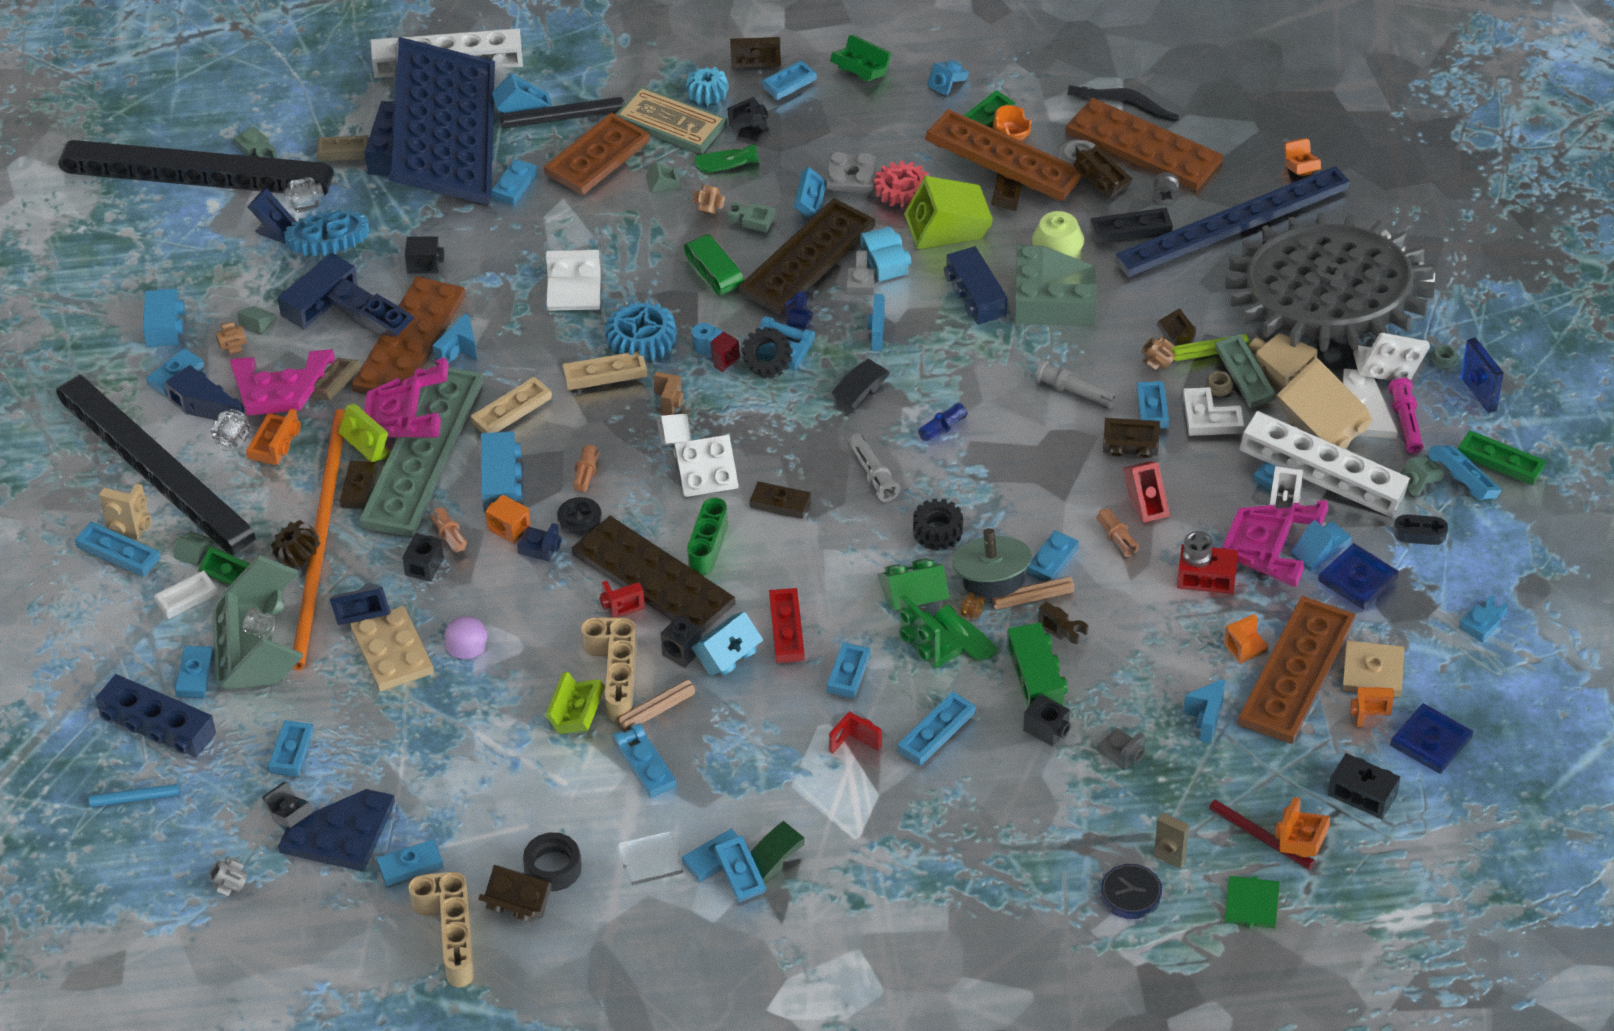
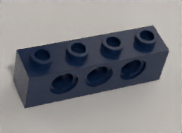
M118 674L111 678L95 698L99 714L105 721L122 725L132 733L138 732L149 737L155 743H163L174 748L181 754L186 753L197 758L216 734L211 714Z

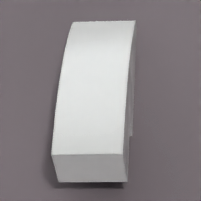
M687 414L665 415L657 419L661 446L675 445V443L692 441Z

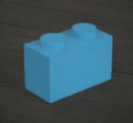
M177 289L145 291L143 333L146 347L179 345V334H184L183 319L180 317L185 315V303L183 299L179 300Z

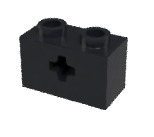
M1345 753L1330 777L1328 796L1383 819L1398 795L1400 776L1387 769H1382L1368 763L1362 758Z

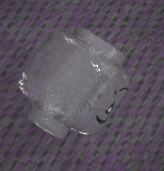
M311 177L291 180L287 188L284 189L288 208H293L297 213L317 209L320 199L324 198L321 184H315L314 179Z
M234 409L221 412L210 430L211 437L215 440V446L223 451L240 449L251 431L248 417Z

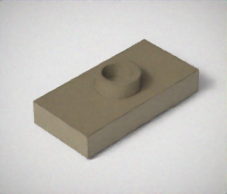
M369 135L318 138V162L365 159V149Z
M337 358L324 371L325 375L317 379L314 384L315 390L310 395V398L331 401L360 370L361 366L358 360Z
M1161 813L1157 819L1154 857L1181 869L1186 862L1189 824Z

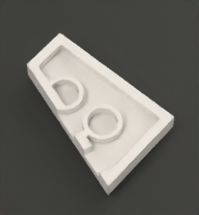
M1344 369L1343 384L1368 408L1373 420L1370 422L1369 427L1357 436L1396 439V427L1375 379L1359 375L1356 369Z

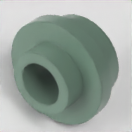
M1440 345L1432 352L1431 362L1437 368L1447 370L1454 368L1458 364V354L1455 348L1450 345Z

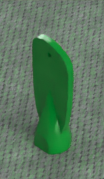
M755 144L743 149L702 154L695 158L696 167L703 173L731 169L745 163H759Z
M949 604L936 613L934 618L963 645V651L973 660L990 659L997 653L996 645L973 624L958 616Z

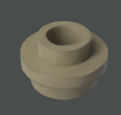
M1216 371L1207 378L1205 387L1211 388L1212 395L1225 396L1232 391L1233 382L1227 373Z

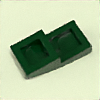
M784 820L771 830L750 852L764 883L783 869V861L803 847L805 843V838Z

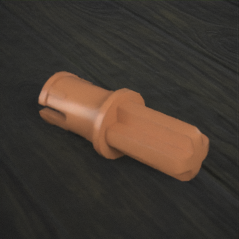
M585 445L582 448L580 460L575 464L576 475L572 486L575 491L582 493L587 491L590 478L596 473L595 464L599 456V450H596L597 447L593 445Z
M436 508L434 512L438 515V519L434 513H431L430 520L439 530L440 538L446 540L454 552L464 551L467 541L459 531V524L456 521H452L444 508Z
M1109 508L1101 509L1096 517L1108 533V539L1116 543L1125 557L1132 556L1133 554L1130 552L1128 545L1136 553L1139 550V544L1127 531V525L1121 523Z

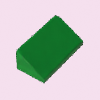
M209 546L198 571H205L208 576L230 586L250 563Z

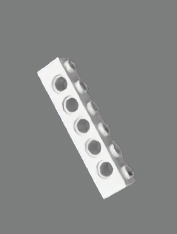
M520 29L402 37L495 61V69L523 67ZM398 38L371 40L374 78L395 76L396 43Z
M1259 411L1255 413L1246 428L1239 449L1275 466L1303 470V479L1391 518L1401 503L1410 480L1409 477L1386 468L1372 460L1361 457L1347 449L1336 446Z

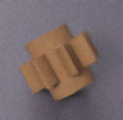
M702 185L700 191L694 190L692 202L697 204L696 210L715 214L717 208L723 209L725 197L720 195L721 189Z
M234 321L221 324V331L215 332L220 351L227 350L229 355L242 352L241 346L247 344L242 325L235 326Z
M1162 336L1158 340L1154 337L1150 338L1141 350V353L1145 356L1142 362L1155 371L1158 367L1161 369L1167 368L1175 357V353L1171 351L1174 345Z

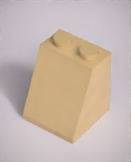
M1315 358L1277 394L1288 421L1298 429L1322 438L1343 449H1347L1350 442L1358 434L1363 433L1369 427L1370 422L1373 421L1368 408L1318 358Z

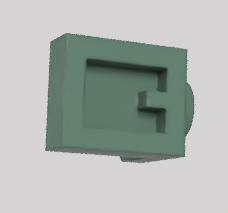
M1428 455L1409 458L1401 474L1410 478L1406 490L1413 496H1419L1427 483L1441 481L1447 471L1438 463L1433 462Z

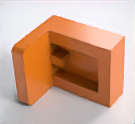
M1308 138L1284 143L1285 162L1288 169L1298 176H1308L1313 174V171L1321 169V160L1311 154L1310 140Z
M1358 687L1356 699H1351L1350 715L1356 717V727H1363L1364 715L1391 716L1394 700L1393 688Z

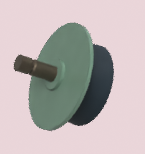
M987 528L983 531V538H978L962 545L954 553L952 566L955 572L963 577L964 588L975 596L985 598L1009 595L1021 588L1025 582L1024 570L1030 565L1032 560L1031 550L1025 543L1011 537L995 536V531L992 528Z

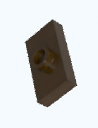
M998 173L991 205L1016 211L1022 183L1005 178L1002 174Z
M350 460L340 497L341 508L365 509L373 491L378 470L377 462Z
M758 481L749 501L750 508L803 519L811 500V492Z

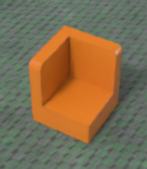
M1255 614L1226 626L1224 645L1239 664L1268 651V645L1257 633L1258 617Z

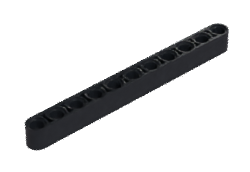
M80 140L68 141L58 161L59 168L62 171L76 175L262 191L267 188L272 193L293 195L295 193V195L313 196L315 194V197H323L328 193L334 176L333 168L322 162Z
M79 374L56 388L59 400L70 412L206 535L214 539V542L226 553L233 556L256 540L252 528L245 520L85 377Z

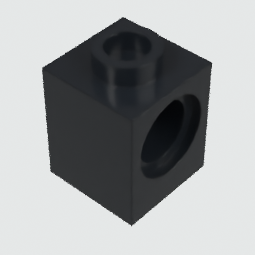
M438 236L407 237L405 247L407 274L439 273V265L444 263V247H439Z
M415 533L402 556L405 576L431 582L444 559L442 540L434 536Z
M678 615L660 633L662 656L686 668L696 657L691 646L702 638L701 628Z
M1040 693L1024 712L1023 731L1053 747L1060 738H1065L1070 731V709Z

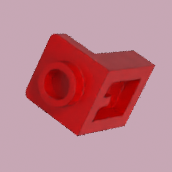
M608 581L601 582L602 593L599 594V600L603 610L608 609L612 618H619L645 609L644 592L639 582L612 591Z

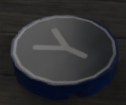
M1123 864L1114 867L1106 873L1101 884V899L1103 903L1109 907V911L1114 915L1125 919L1143 918L1145 914L1151 911L1153 913L1161 902L1162 884L1158 876L1149 868L1138 864Z

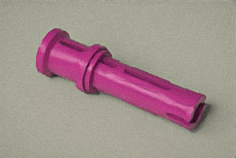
M1397 378L1388 385L1389 393L1393 395L1394 400L1392 408L1399 415L1406 451L1409 454H1417L1423 450L1424 445L1415 415L1417 401L1411 392L1413 384L1408 378Z

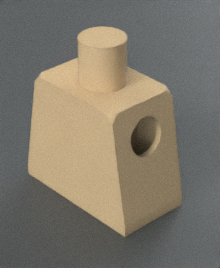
M1277 334L1267 343L1256 337L1249 345L1251 353L1255 354V359L1268 382L1278 392L1317 358V349L1300 341L1296 347L1290 346V337L1283 334Z

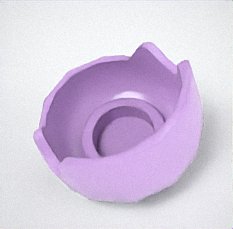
M460 616L453 619L445 629V650L451 656L460 659H470L481 655L485 651L488 639L487 628L481 620L472 616Z

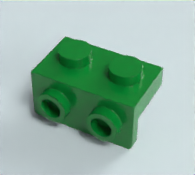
M849 35L846 47L832 52L830 62L838 65L840 70L857 74L861 80L872 81L873 79L886 76L891 52L860 37Z

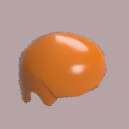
M1004 105L996 110L993 129L1022 142L1030 135L1031 119L1026 120L1024 110L1021 107Z

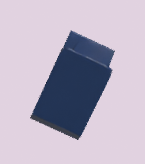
M266 188L247 206L262 223L255 232L285 244L284 231H287V227L292 226V222L297 221Z
M366 583L356 591L333 595L329 599L338 625L391 614L383 587L372 583Z

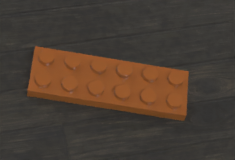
M1092 98L1066 125V134L1079 140L1089 141L1106 152L1156 174L1163 172L1173 173L1178 177L1179 184L1195 191L1201 187L1223 162V154L1095 98Z
M947 109L926 133L925 140L933 143L935 146L949 150L961 158L969 159L983 168L991 169L1002 174L1005 178L1013 179L1030 189H1035L1052 199L1062 202L1083 177L1072 164L950 109Z
M416 276L399 304V307L412 314L414 319L396 337L381 334L353 380L352 390L367 395V392L397 378L403 381L414 376L416 369H423L433 352V345L441 338L466 295L465 288Z
M1301 596L1238 717L1237 725L1293 744L1355 622L1356 614Z

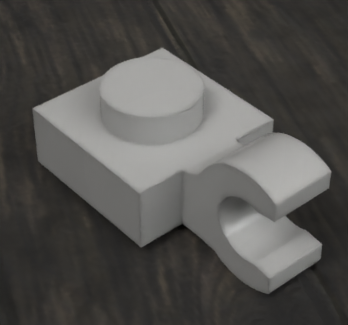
M857 251L856 268H848L847 294L874 295L875 269L867 268V251Z

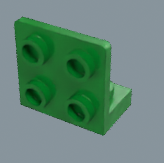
M906 595L900 598L899 634L905 643H910L917 650L919 657L923 661H927L936 669L963 653V645L928 611L923 613Z

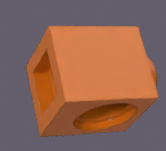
M503 494L495 502H492L485 511L487 530L513 544L525 533L528 526L531 527L529 508Z

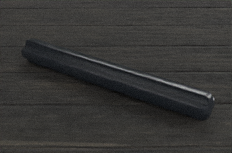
M614 97L502 113L501 124L503 128L609 114L611 112L616 113L625 103L623 97Z

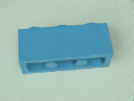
M514 431L481 433V495L484 513L487 507L502 494L516 502L522 499L521 483H517V479H522L521 462L517 463V459H522L521 442H515Z

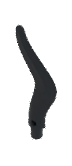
M1072 85L1068 87L1067 95L1080 97V99L1124 100L1166 118H1179L1178 114L1165 110L1145 95L1133 89H1094Z

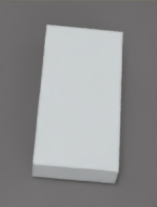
M202 571L155 594L154 599L165 616L170 619L219 594L215 584L205 571Z

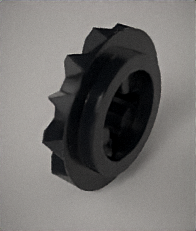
M586 497L571 498L562 503L557 511V521H559L561 528H567L570 534L574 531H579L583 534L584 530L587 529L592 531L595 525L600 524L602 516L598 503ZM577 511H580V514H582V520H577Z

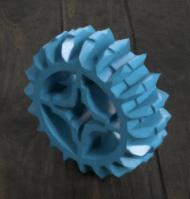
M640 300L637 304L628 302L627 307L619 306L617 311H612L610 318H607L605 330L607 345L609 349H612L614 355L624 353L633 355L634 352L639 351V355L643 356L644 360L649 359L654 362L656 356L663 358L665 352H670L672 346L675 345L677 334L675 319L669 313L668 308L662 309L660 303L653 306L650 301L642 304Z

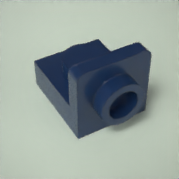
M552 523L548 531L528 526L517 545L518 554L549 562L554 552L559 551L562 543L558 524Z

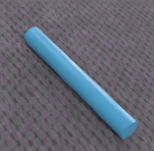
M179 784L89 795L90 807L179 796Z

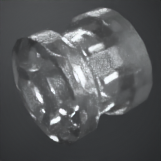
M252 607L245 616L242 631L247 635L255 634L260 640L262 638L268 640L274 632L277 617L275 614H264L259 608Z

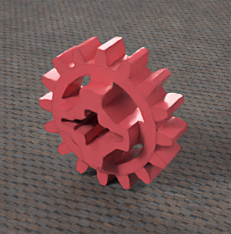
M903 160L900 161L899 165L890 162L889 168L883 165L881 172L877 171L876 178L874 179L876 196H882L883 203L889 200L890 206L899 203L900 207L904 208L905 203L910 204L924 176H928V171H923V166L921 165L914 167V162L912 161L908 165L904 164Z

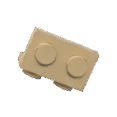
M136 483L129 494L103 488L99 498L106 527L128 538L139 540L142 533L149 528L151 523V516L148 513L146 504L147 498L144 495L142 484Z

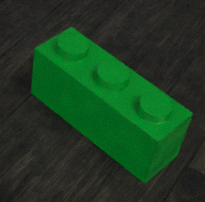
M1041 622L1008 628L1007 649L1027 707L1033 703L1040 693L1063 705L1064 694L1068 693V687L1065 677H1060L1059 674L1060 663L1057 654L1053 655L1051 652L1052 640L1050 634L1044 632Z

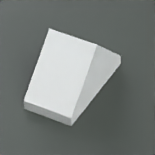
M1275 466L1270 505H1275V509L1292 507L1293 503H1299L1303 470Z

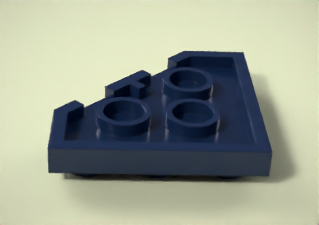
M365 789L314 811L291 828H286L278 845L279 852L364 872L393 809L395 797L392 794Z

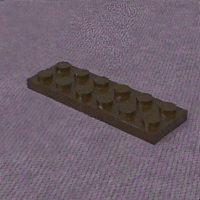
M833 198L738 286L739 294L781 316L861 240V233L869 232L875 227V218Z
M610 515L572 547L573 556L620 587L639 582L644 592V603L671 621L679 615L699 626L701 634L736 604L735 596Z

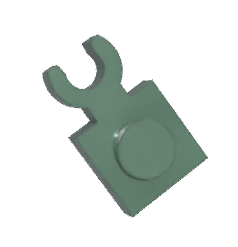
M252 127L234 137L235 146L246 156L256 155V157H264L269 155L272 158H276L275 148L269 144V139L257 128Z
M733 201L731 203L732 211H727V220L730 222L742 221V227L767 232L776 213L774 207L752 202L749 207H745L742 203Z

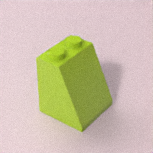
M924 176L904 213L916 249L982 239L993 221L980 185L931 176Z

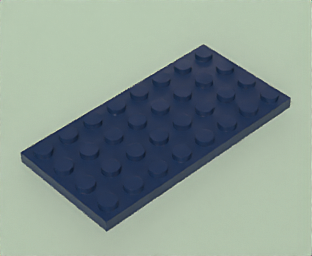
M402 37L398 38L395 58L389 181L473 202L489 204L492 186L494 118L492 92L494 91L495 61Z

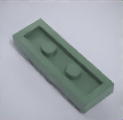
M1241 334L1216 342V351L1250 409L1275 400L1276 393Z

